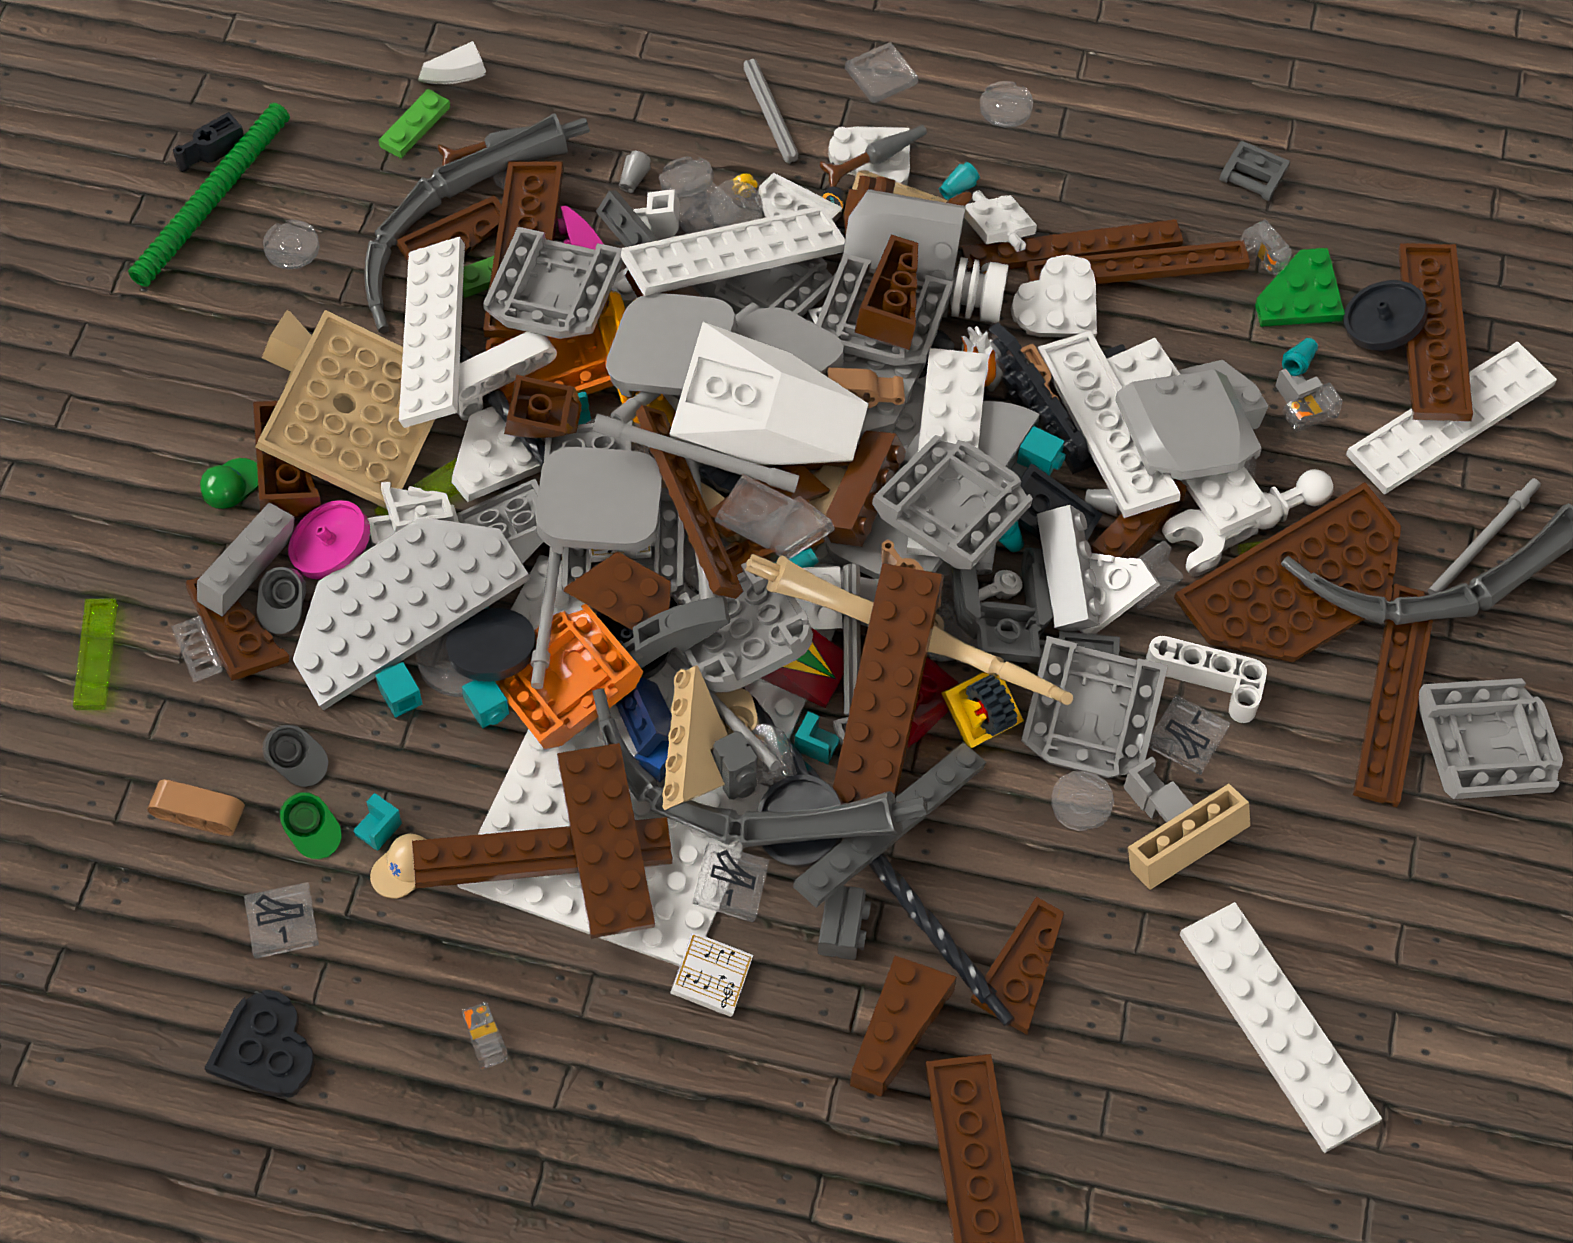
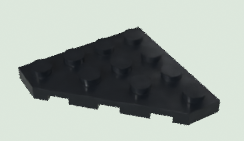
M1000 323L994 324L989 328L992 338L990 345L998 356L996 363L1003 372L1001 379L1008 387L1007 397L1012 404L1020 405L1039 413L1038 423L1042 426L1043 431L1064 440L1063 451L1069 457L1074 455L1081 463L1090 457L1086 439L1080 430L1075 432L1074 426L1067 418L1069 417L1068 413L1057 397L1052 398L1050 391L1044 385L1046 381L1035 365L1028 363L1017 339Z

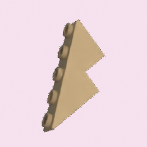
M286 310L270 335L262 358L291 371L287 380L288 383L312 335L290 311ZM346 396L333 400L334 407L342 413H350L355 410L352 400Z
M698 665L688 670L680 669L674 678L675 688L671 706V728L668 735V757L665 763V787L662 793L664 810L725 785L711 751H713L715 741L728 734Z

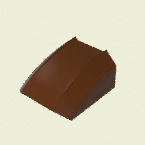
M516 375L504 434L519 437L548 438L577 433L582 407L577 390L572 386Z

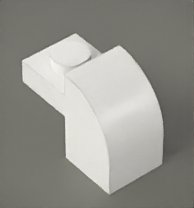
M675 189L649 192L647 207L633 209L658 240L671 238L677 233L680 201Z

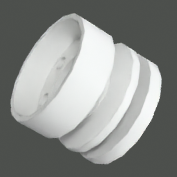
M961 257L952 281L953 288L950 294L951 316L958 317L961 305H966L965 318L970 319L974 307H979L980 321L999 323L1008 265L990 262L986 274L980 273V262L975 260L973 270L969 272L967 271L968 258Z

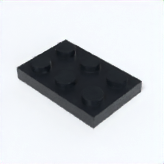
M1031 463L1020 478V486L1027 496L1031 495L1033 500L1031 506L1018 519V524L1041 540L1037 514L1071 505L1082 512L1086 518L1087 529L1084 530L1085 539L1088 540L1103 514Z

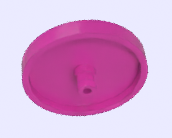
M337 500L318 506L299 522L291 535L288 547L291 563L301 574L311 579H323L332 572L342 569L365 550L370 537L369 520L357 505L349 501Z

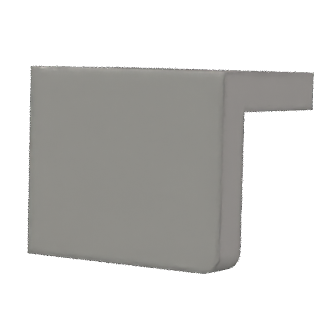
M1287 369L1279 372L1275 385L1287 404L1294 399H1304V397L1312 395L1317 402L1323 386L1318 377L1306 381L1301 374L1291 376Z
M1153 756L1129 770L1124 784V789L1142 811L1145 809L1148 796L1165 786L1154 773L1157 761Z
M1174 781L1148 796L1144 811L1151 819L1161 815L1167 823L1193 805Z

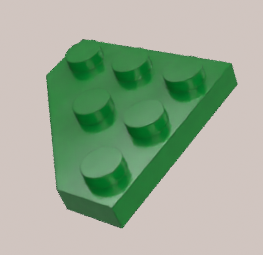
M1328 248L1300 250L1262 291L1255 302L1260 327L1343 321L1345 313Z

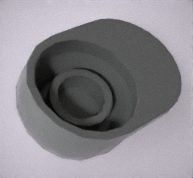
M277 567L266 572L261 579L258 591L257 617L261 625L271 633H288L300 622L307 588L303 576L297 570L289 567Z
M286 724L275 727L263 740L262 751L265 760L290 783L300 787L315 785L325 776L328 768V757L325 750L306 731L298 726Z

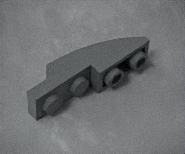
M724 596L706 598L679 605L654 615L634 626V638L622 646L640 668L645 667L674 647L685 652L730 623L727 599Z

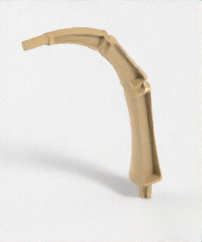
M752 554L750 559L748 558L745 571L769 580L767 584L769 592L809 601L869 625L874 602L852 594L815 576L785 556H780L776 563ZM933 626L928 652L959 660L995 677L999 675V678L1004 681L1034 691L1065 705L1072 703L1073 695L1070 692L1011 662L1006 661L1004 663V659L968 645L939 627Z

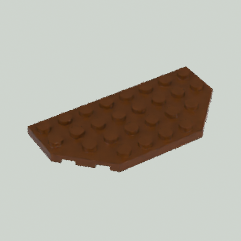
M1366 482L1179 590L1175 593L1174 599L1208 644L1295 662L1365 620V618L1346 611L1319 596L1281 565L1282 561L1289 555L1311 574L1314 572L1325 580L1345 589L1366 595L1384 597L1390 602L1392 599V583L1396 569L1401 525Z

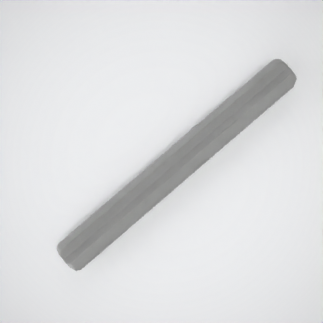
M755 59L746 60L744 62V71L786 163L796 162L799 153L760 66Z
M846 564L843 567V589L857 596H860V566L857 564ZM843 614L844 713L849 715L861 662L860 621Z

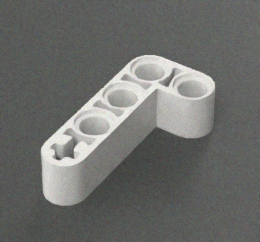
M525 332L460 363L457 413L461 419L469 420L470 415L482 411V396L515 381L516 375L525 376L551 363L555 359L557 351L545 335Z
M1158 636L1151 641L1146 660L1168 665L1166 677L1232 693L1229 704L1231 718L1239 723H1247L1254 719L1261 701L1267 675V669L1261 661L1167 636ZM1186 661H1192L1195 663V665H1191ZM1216 668L1222 669L1225 672H1219ZM1246 676H1251L1255 680H1250ZM1240 702H1246L1250 706H1244Z

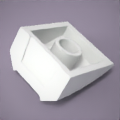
M472 41L425 62L418 81L432 84L461 83L484 76L486 70Z

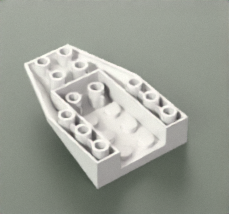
M703 322L670 430V438L761 466L853 461L869 404L789 352Z

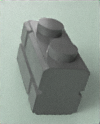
M736 731L715 741L713 744V758L725 784L723 785V790L729 799L734 800L738 797H748L755 791L757 786L756 754L751 746H748V741L741 731Z
M843 885L825 900L818 942L819 955L838 956L842 959L854 960L856 959L857 949L864 950L866 931L860 929L862 920L869 919L871 901H865L866 890L864 888L845 887Z

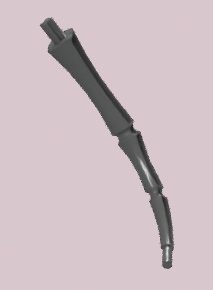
M554 113L492 146L434 169L431 178L426 179L422 177L403 202L375 231L376 240L369 241L364 272L365 290L369 308L379 333L383 334L389 331L383 312L382 280L386 265L392 254L390 248L397 245V239L402 238L408 229L422 216L440 206L443 197L452 198L476 183L507 170L508 162H531L568 153L567 139L590 132L586 118L560 125L557 115Z
M1570 503L1563 505L1545 527L1524 547L1499 565L1473 578L1469 585L1461 583L1446 591L1431 595L1398 597L1394 601L1389 602L1384 597L1351 591L1325 580L1314 572L1311 574L1289 555L1282 561L1281 565L1301 580L1304 585L1329 602L1357 616L1380 624L1388 619L1394 621L1395 625L1433 619L1472 617L1477 614L1479 608L1483 611L1489 610L1535 573L1573 548V505Z
M600 688L592 691L605 745L620 743L628 787L638 802L647 801L651 806L652 812L689 826L728 846L734 841L741 842L743 847H754L819 839L901 835L903 829L901 821L928 815V805L925 802L924 796L896 802L895 795L891 791L851 803L799 811H747L744 815H738L734 809L712 807L693 800L664 810L662 795L664 788L658 787L656 779L639 764L627 748L614 718H611L605 689Z

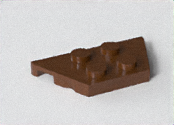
M617 551L571 582L563 591L633 630L634 626L644 620L670 609L672 581Z

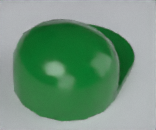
M235 458L223 465L207 469L200 481L201 494L205 502L213 508L225 509L231 508L243 501L258 488L257 463L247 458Z
M298 792L283 802L280 809L281 825L302 855L311 859H322L335 852L341 841V828L327 805L317 795L309 792Z

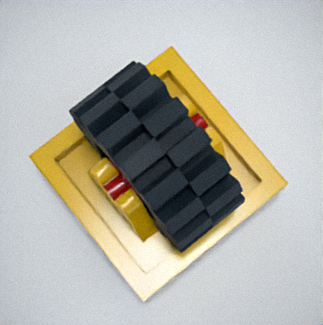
M982 672L942 692V696L965 744L970 748L1024 721L1006 682L1000 679L999 675L995 677Z

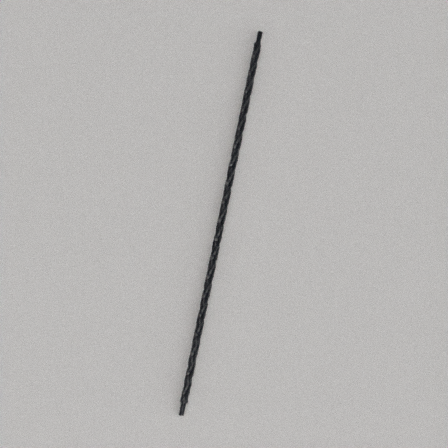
M460 344V363L474 356L465 346ZM498 388L486 394L485 397L506 422L510 403L505 394ZM517 436L542 467L545 453L544 441L541 438ZM670 597L671 609L677 606V603L672 597ZM752 696L759 720L760 734L778 752L794 775H811L821 779L816 771L803 760L798 749L784 732L774 725L772 718L756 698ZM883 853L868 864L887 889L896 896L901 906L920 929L927 934L930 941L946 961L959 973L964 983L982 1004L985 1002L1005 1027L1011 1024L1015 1018L995 995L997 993L995 988L986 982L981 971L967 954L954 943L951 935L935 915L923 906L919 896L906 880L892 868L887 857Z

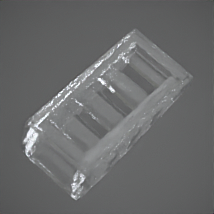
M201 616L171 626L172 633L193 682L223 672ZM196 632L200 634V636L192 639L183 640V637ZM202 641L204 643V645L201 647L195 648L190 651L187 650L188 646L197 644ZM206 651L209 654L194 661L191 659L192 656ZM212 661V667L196 672V666Z

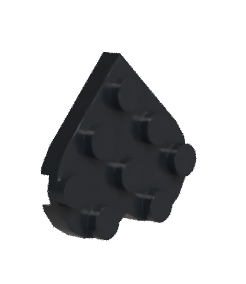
M265 989L262 990L263 993L254 994L248 999L245 997L241 999L233 1010L204 1069L208 1074L259 1093L291 1098L296 1096L311 1078L315 1065L314 1054L305 1038L297 1034L299 1016L290 999L278 991Z

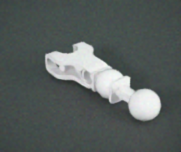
M1313 469L1303 473L1299 477L1296 487L1280 494L1274 486L1270 488L1269 493L1262 492L1272 505L1270 513L1218 536L1203 512L1194 509L1186 510L1170 518L1164 524L1162 533L1171 543L1188 540L1194 542L1199 547L1189 554L1185 567L1191 576L1196 577L1217 568L1221 561L1222 553L1227 548L1257 534L1259 529L1273 528L1279 521H1286L1290 508L1303 502L1311 506H1319L1326 503L1333 494V482L1326 472Z

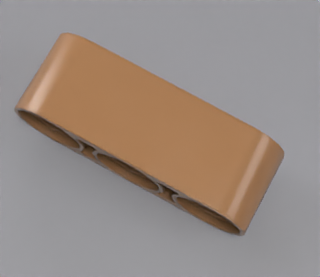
M164 779L158 782L147 811L152 816L161 820L224 836H232L241 818L245 804L230 795Z

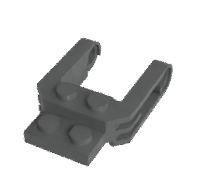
M1026 548L1022 556L1021 571L1025 605L987 601L980 603L976 564L971 570L956 569L951 565L957 626L972 639H977L978 649L998 656L1004 659V661L1037 664L1041 658L1039 637L1044 633L1045 628L1049 625L1048 622L1053 618L1043 550L1039 548Z

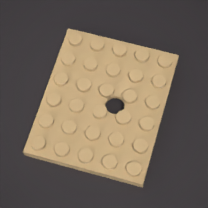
M325 310L255 448L387 509L381 491V482H390L392 488L403 489L435 419L406 428L399 422L403 360L402 346ZM346 396L352 400L355 410L350 413H342L334 407L333 400Z

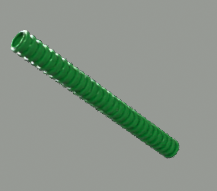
M271 103L264 110V113L259 116V119L254 122V125L249 128L244 137H241L229 154L225 156L224 160L220 162L219 166L200 185V189L195 191L189 201L181 207L180 211L175 214L164 230L159 233V236L154 239V242L149 245V248L145 249L144 254L140 255L139 259L129 268L128 273L135 283L144 287L150 285L151 281L156 278V275L161 272V269L166 266V263L171 260L177 250H180L182 244L186 243L187 239L191 237L192 233L196 231L197 227L201 225L202 221L206 219L207 215L211 213L222 197H225L227 191H230L242 174L246 172V169L251 166V163L256 160V157L261 154V151L266 148V145H269L271 140L275 138V135L280 132V129L285 126V123L290 119V115L282 105Z

